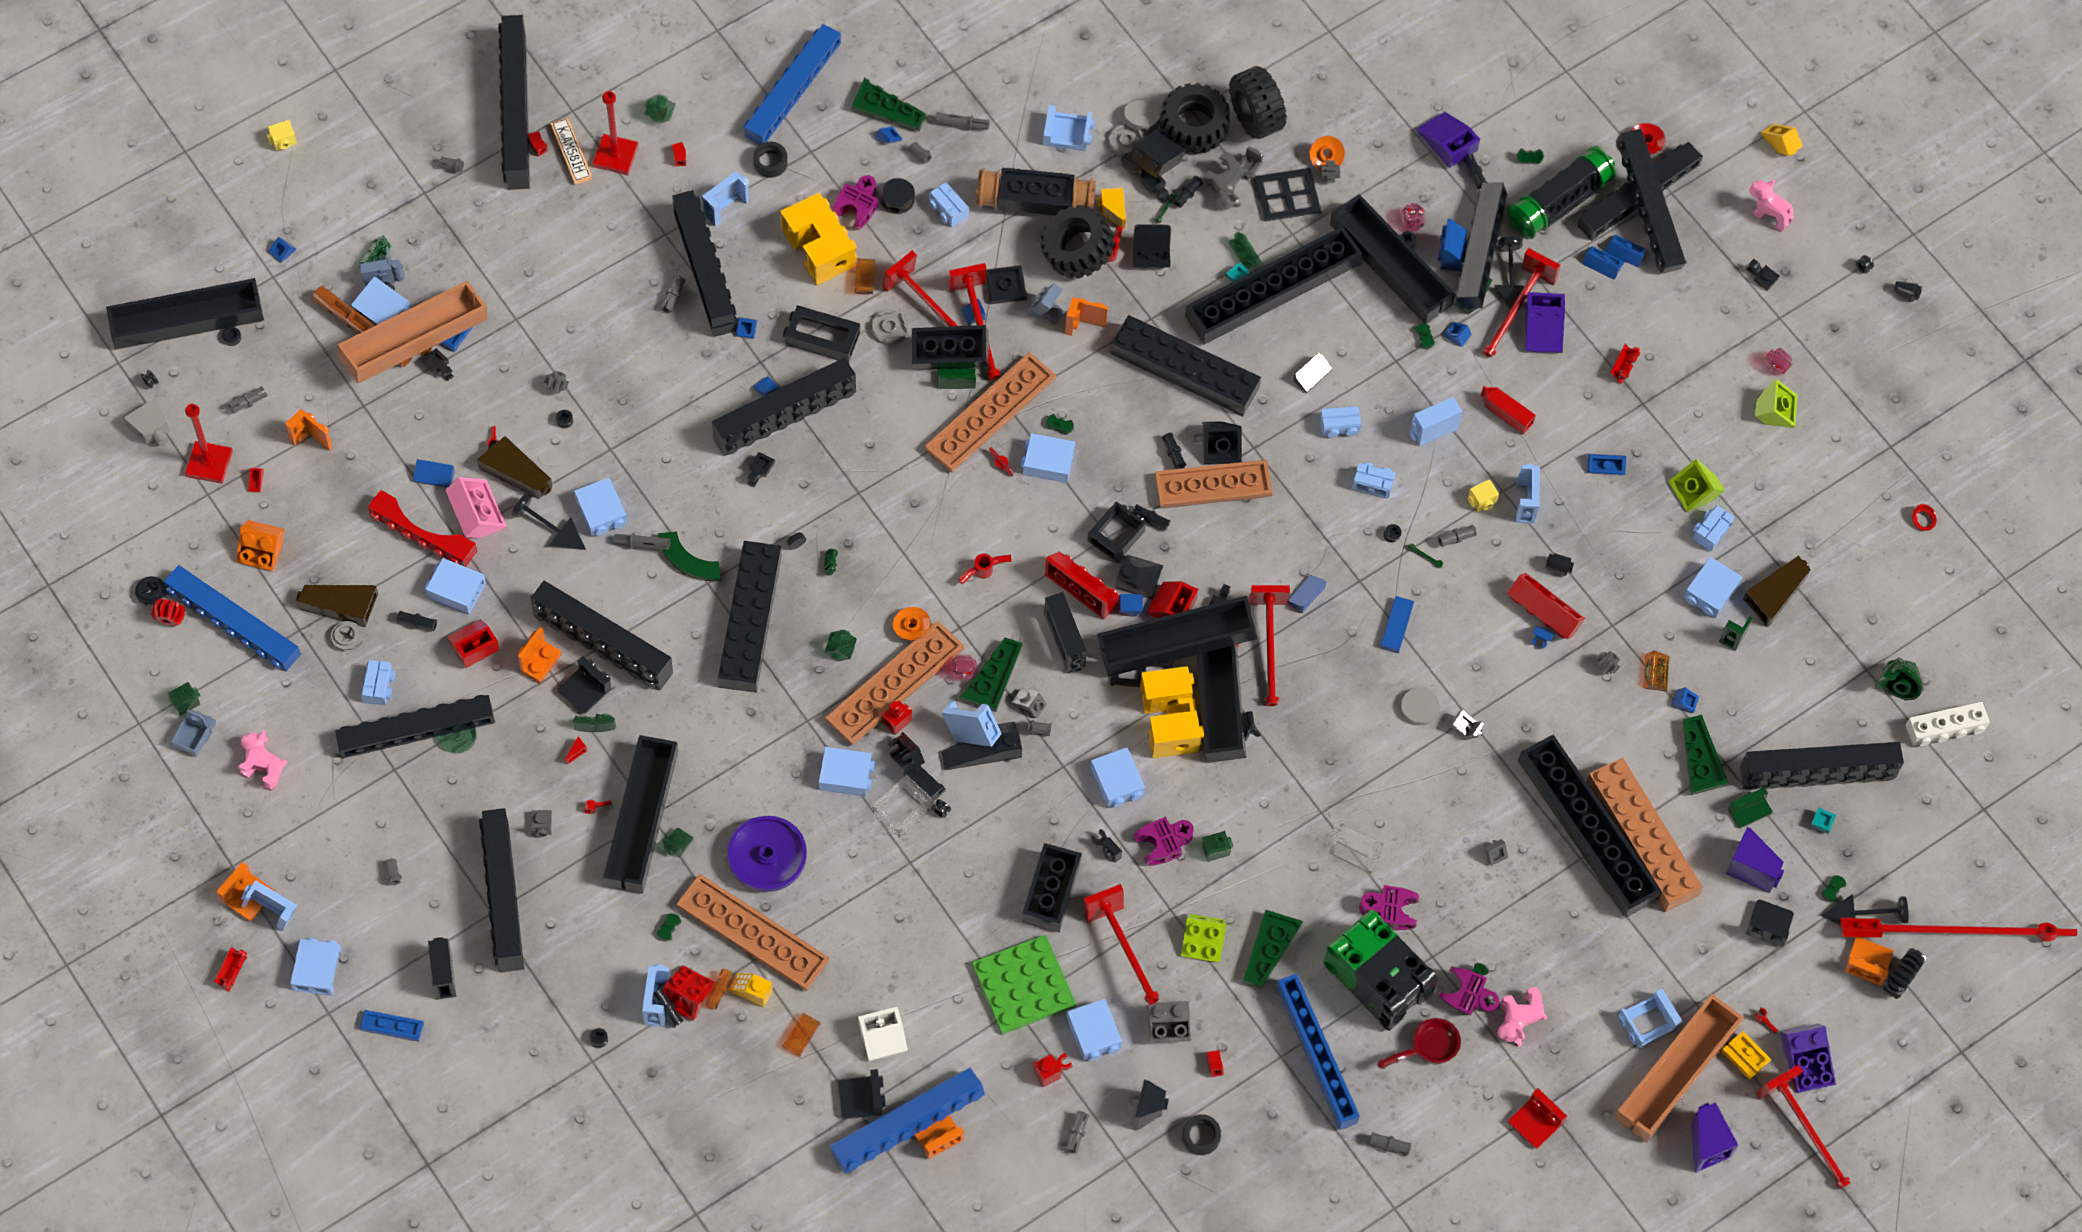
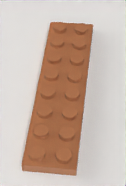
M1029 352L925 445V450L951 473L954 472L1056 379V374Z
M936 621L923 637L914 640L826 716L825 721L853 746L882 721V714L889 709V705L892 702L899 700L903 703L964 650V645L939 621Z
M701 874L698 875L677 903L679 909L805 991H808L830 961L828 956Z

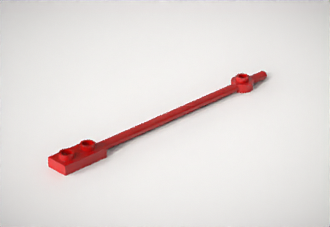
M1873 918L1840 919L1843 937L1882 938L1883 932L2038 936L2042 941L2050 942L2054 941L2057 936L2077 937L2078 934L2077 929L2057 928L2051 923H2041L2038 928L1892 925L1881 924L1880 919Z

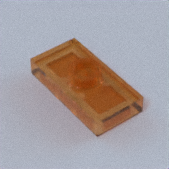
M857 258L855 294L873 295L875 259Z
M802 1013L782 1047L800 1057L819 1028L820 1022Z

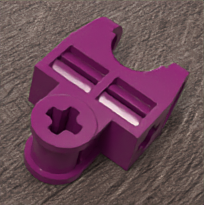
M864 175L859 178L854 187L845 184L837 196L832 212L834 211L838 218L840 215L842 216L848 212L854 213L857 216L854 227L857 229L863 228L878 208V199L875 198V178L870 175Z
M1163 817L1139 829L1133 835L1135 842H1150L1155 845L1156 848L1152 853L1144 858L1146 865L1154 866L1181 857V846L1187 845L1192 841L1194 827L1188 820H1180L1170 825L1167 818Z
M1384 885L1381 894L1368 892L1363 895L1359 911L1364 916L1369 910L1373 909L1392 930H1411L1416 928L1417 920L1410 918V915H1406L1402 911V907L1418 903L1419 894L1402 887Z
M1450 967L1449 972L1455 974L1460 979L1461 989L1456 993L1448 994L1440 991L1438 997L1452 1007L1469 1015H1472L1475 1007L1487 1012L1495 1011L1498 1008V995L1484 988L1487 981L1486 977L1467 969ZM1478 978L1477 983H1476V985H1475V987H1474V989H1473V992H1472L1471 990H1472V988H1473V986H1474V983H1475L1476 979ZM1469 995H1471L1466 1007L1464 1008ZM1492 996L1495 1004H1490L1487 1007L1484 999Z

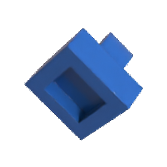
M1536 626L1533 632L1536 637L1533 638L1532 644L1535 645L1537 639H1542V648L1544 649L1547 646V640L1552 641L1555 633Z

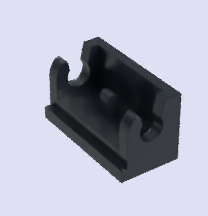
M904 732L888 743L889 747L898 744L897 749L892 750L889 754L906 773L925 763L920 748Z
M921 765L908 773L903 771V779L930 805L946 791L944 785L939 784Z

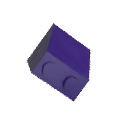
M1747 827L1726 874L1770 893L1772 887L1777 888L1785 870L1781 868L1784 862L1751 828Z
M1716 1102L1710 1105L1705 1103L1699 1106L1691 1122L1695 1173L1732 1158L1738 1147V1143Z

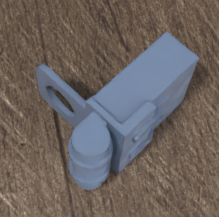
M388 246L386 247L388 259L360 264L365 287L374 276L383 283L390 282L391 284L395 283V279L397 281L404 279L403 266L399 260L391 261Z
M1055 283L1049 287H1044L1029 306L1028 315L1031 317L1037 316L1038 318L1042 315L1051 323L1056 324L1064 313L1063 309L1055 304L1063 289ZM1055 308L1058 313L1057 317H1050L1048 310Z
M187 710V716H184V720L171 740L172 747L197 757L204 743L209 740L213 733L212 729L216 725V720L201 714L199 711Z

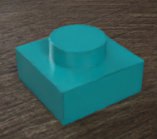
M1237 263L1226 273V278L1234 282L1250 272L1242 264Z
M1818 807L1810 827L1829 834L1836 814Z

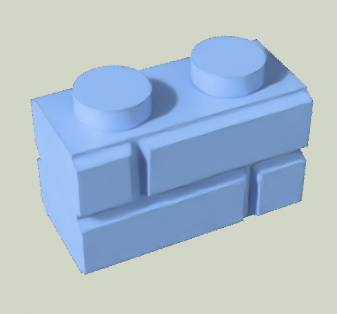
M945 182L939 188L930 192L929 205L934 211L937 210L940 213L944 223L948 222L953 227L969 216V207L948 183Z
M1359 406L1321 409L1322 435L1333 438L1340 434L1354 436L1360 433L1361 418Z
M1368 462L1359 463L1352 489L1389 498L1396 472L1387 467H1374L1373 464Z
M1718 505L1713 510L1708 509L1703 517L1705 519L1703 523L1698 522L1693 529V532H1695L1693 540L1703 545L1709 551L1714 549L1735 519L1732 514L1725 512Z
M368 661L361 694L364 703L386 705L387 699H391L392 687H390V682L395 679V670L392 669L390 662Z

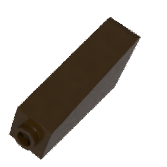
M506 436L477 459L478 467L481 471L537 499L549 494L553 488L552 479Z
M1797 556L1746 591L1743 600L1767 627L1772 624L1807 579L1811 570L1809 564L1802 560L1800 556Z
M304 585L302 591H299L297 594L296 602H298L300 610L343 622H354L358 626L366 628L378 597V591L374 585Z

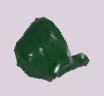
M1900 657L1888 661L1887 666L1883 668L1882 675L1875 683L1877 689L1881 690L1883 688L1889 694L1905 701L1917 699L1924 691L1923 681L1916 663Z

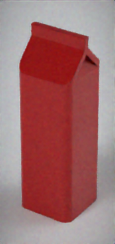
M1483 386L1480 396L1483 397L1484 406L1524 435L1533 425L1536 414L1498 387L1487 388Z

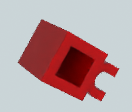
M899 700L892 702L889 705V709L882 714V723L895 735L912 721V709L906 703L903 704Z
M1066 1053L1061 1054L1057 1060L1051 1054L1034 1062V1072L1042 1087L1061 1079V1070L1067 1071L1072 1068L1071 1062L1068 1064L1062 1063V1060L1067 1059Z

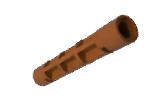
M320 286L313 293V302L328 313L333 314L344 322L347 327L352 328L360 334L376 326L324 286ZM413 357L399 363V365L405 367Z

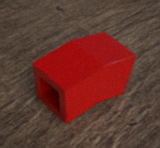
M540 131L528 134L531 147L538 157L548 152L547 144L541 138Z
M683 142L672 144L675 166H686V149Z
M1220 1050L1207 1052V1062L1211 1077L1223 1076L1224 1068Z

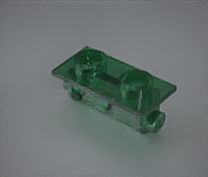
M1236 232L1234 234L1235 238L1228 242L1242 265L1248 270L1262 264L1245 234Z
M384 235L381 238L374 239L368 249L370 254L366 253L359 262L360 264L384 260L387 255L386 247L388 246L389 251L392 247Z

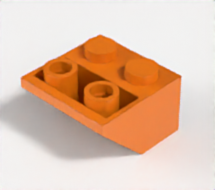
M251 520L246 521L240 528L236 562L273 571L283 545L285 529Z

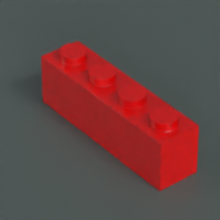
M1526 572L1518 576L1507 592L1511 596L1512 601L1523 605L1529 614L1536 615L1541 619L1542 624L1553 628L1556 634L1563 639L1573 637L1585 620V617Z

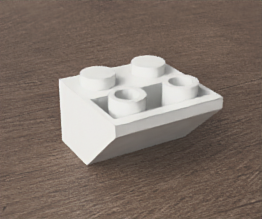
M898 1007L858 1017V1025L869 1061L908 1052Z

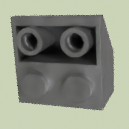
M1189 1001L1156 1002L1147 1005L1151 1043L1191 1041Z

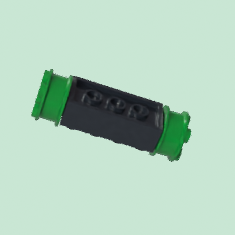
M1598 146L1590 147L1585 155L1577 156L1570 166L1559 171L1555 177L1547 180L1537 190H1533L1529 196H1522L1519 203L1511 204L1508 207L1510 226L1516 229L1525 239H1533L1539 230L1544 231L1594 195L1597 190L1602 189L1606 181L1615 179L1616 171L1613 158L1607 156Z

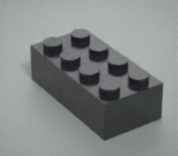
M987 326L912 328V365L914 369L989 367V331Z
M1047 843L1043 844L1022 912L1023 923L1060 933L1080 868L1082 853Z

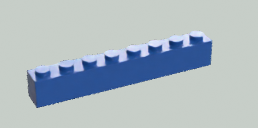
M822 24L819 29L817 28L814 31L811 40L804 44L802 52L797 54L792 65L785 69L783 77L777 80L773 90L766 94L761 106L756 107L752 118L745 122L743 128L746 138L759 145L769 140L840 46V32L825 24Z
M180 565L165 579L166 592L170 596L178 597L188 608L190 606L193 607L198 615L203 618H209L214 626L217 628L222 627L230 637H236L241 640L242 645L248 649L250 647L254 649L256 654L262 659L267 658L270 660L275 668H282L287 672L300 657L299 646Z
M1297 973L1278 980L1276 989L1339 1131L1358 1124L1360 1118L1358 1110Z
M968 1068L830 1146L832 1155L844 1174L853 1171L865 1162L873 1160L881 1153L891 1150L897 1144L910 1139L911 1136L926 1130L938 1121L944 1120L950 1114L960 1111L973 1101H978L985 1095L983 1085L973 1070Z

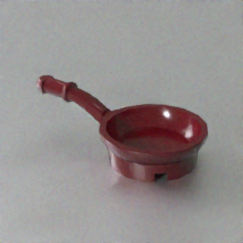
M1427 1019L1414 1032V1048L1397 1054L1394 1053L1392 1056L1378 1061L1377 1066L1380 1069H1384L1391 1064L1398 1063L1400 1060L1415 1056L1416 1054L1424 1061L1436 1065L1449 1062L1457 1055L1461 1047L1459 1031L1453 1023L1445 1019Z

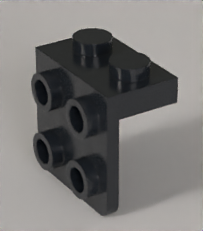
M1136 224L1134 226V267L1142 269L1170 268V225Z
M582 656L577 660L578 670L558 687V692L577 710L585 714L612 689L610 676L604 671H599L597 665L591 659L587 660Z
M1759 899L1755 903L1745 934L1773 945L1784 947L1790 933L1789 929L1794 912Z
M878 1069L870 1070L869 1077L839 1080L842 1118L850 1119L882 1115V1107H886L885 1095H881L880 1088H884L883 1075L879 1076Z

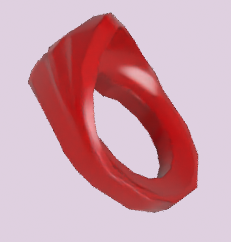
M1919 504L1913 510L1912 521L1919 530L1931 531L1936 526L1937 517L1932 507L1927 504ZM1925 512L1932 519V524L1929 527L1921 526L1917 520L1918 513Z

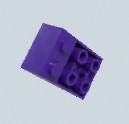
M1445 111L1416 129L1449 168L1461 162L1466 155L1475 153L1479 148L1480 138L1468 125Z
M1528 292L1525 301V351L1563 353L1565 294Z
M1817 1023L1780 1031L1789 1069L1799 1065L1803 1070L1793 1080L1797 1093L1836 1085L1826 1026Z

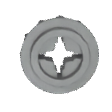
M350 621L337 624L331 632L332 643L338 649L340 648L345 651L347 649H354L355 646L360 644L362 638L360 627ZM348 633H350V637L352 639L347 638L346 640H344L342 634L347 635Z

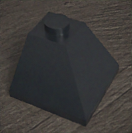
M1223 421L1202 422L1204 464L1242 462V427L1240 425Z
M1127 554L1116 579V589L1140 594L1143 597L1152 599L1163 565Z
M1146 1079L1143 1081L1133 1130L1136 1131L1161 1117L1162 1111H1167L1169 1099L1165 1098L1167 1091Z

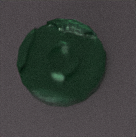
M473 727L443 736L438 735L437 738L444 750L453 754H459L468 751L474 746L477 739V731Z

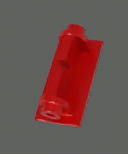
M1624 344L1610 371L1620 384L1629 377V373L1633 368L1632 363H1635L1638 356H1640V349L1638 347L1629 348L1627 344Z
M230 947L214 983L230 992L244 961L247 959V952L244 950L237 951Z

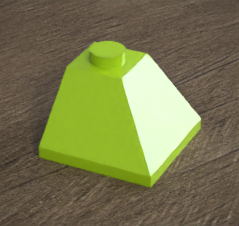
M1773 379L1756 400L1755 417L1766 425L1794 428L1796 425L1797 394L1779 380Z
M1698 459L1692 461L1668 481L1687 512L1712 502L1725 491L1717 476Z

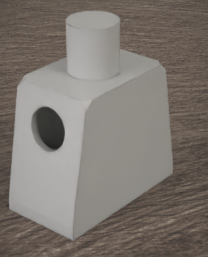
M155 398L124 417L128 428L146 444L156 440L161 446L168 442L169 438L166 436V433L170 429Z

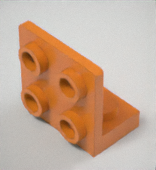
M1072 297L1066 316L1065 334L1072 336L1074 329H1078L1080 321L1106 327L1108 306L1098 302H1089L1083 298Z
M300 409L285 423L289 441L292 444L296 445L298 442H302L309 433L329 451L332 449L331 438L328 433L329 429L323 423L319 424L315 421V417L310 412L306 413Z
M541 627L530 635L527 645L522 646L518 652L521 673L538 683L543 681L562 655L561 650L546 642L544 630Z
M241 862L216 892L221 902L248 921H252L264 906L251 899L245 908L242 907L243 900L241 897L248 884L253 885L256 880L274 892L275 890L251 874L249 866Z
M1856 937L1844 972L1882 986L1887 978L1888 967L1894 951L1866 939Z
M950 1115L914 1135L928 1159L964 1141V1131L961 1126L957 1127Z

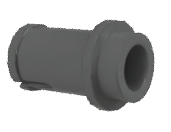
M913 142L910 145L909 151L917 156L921 163H928L932 155L929 150H925L917 142Z
M442 156L440 159V163H442L439 164L440 168L455 170L456 173L463 171L464 161L460 158L456 160Z
M1032 719V721H1028L1027 732L1030 735L1036 733L1050 736L1051 723L1034 722Z
M388 859L384 862L387 872L386 881L389 885H397L402 879L398 871L397 860Z

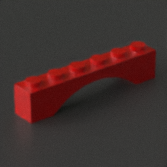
M383 490L378 492L368 506L370 517L374 521H381L390 530L400 532L404 538L416 541L420 547L432 550L440 558L444 557L449 561L467 567L478 552L476 543L461 534L439 535L419 528L404 515L397 499Z

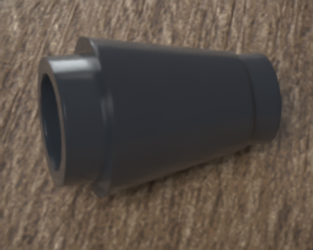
M1896 281L1893 291L1912 301H1918L1922 292V286H1919L1918 283Z

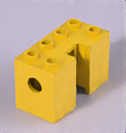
M820 193L780 211L781 230L794 250L803 247L807 253L808 261L803 264L816 285L856 267L855 259H857L855 242L853 239L850 240L848 238L846 228L839 224L837 214L830 210L828 200L825 197L823 198Z
M1188 666L1142 672L1140 691L1144 713L1150 714L1167 711V715L1150 717L1151 730H1148L1153 758L1199 752L1200 745H1202L1204 732L1203 727L1199 726L1197 712L1194 711L1196 710L1195 699L1192 698L1194 678L1193 674L1189 673Z

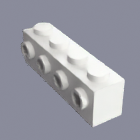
M1983 702L1911 717L1905 726L1913 746H1926L1934 741L1944 742L1952 737L1962 738L1970 733H1983L1990 721Z

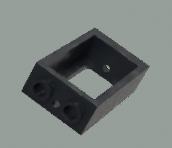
M799 305L796 306L795 311H791L789 316L790 324L788 327H785L783 332L785 345L835 360L845 357L848 363L850 362L861 333L860 323ZM804 319L846 331L849 334L846 342L841 344L797 331L796 328L799 320Z
M1064 592L1045 597L1044 615L1067 673L1079 672L1086 666L1087 651Z

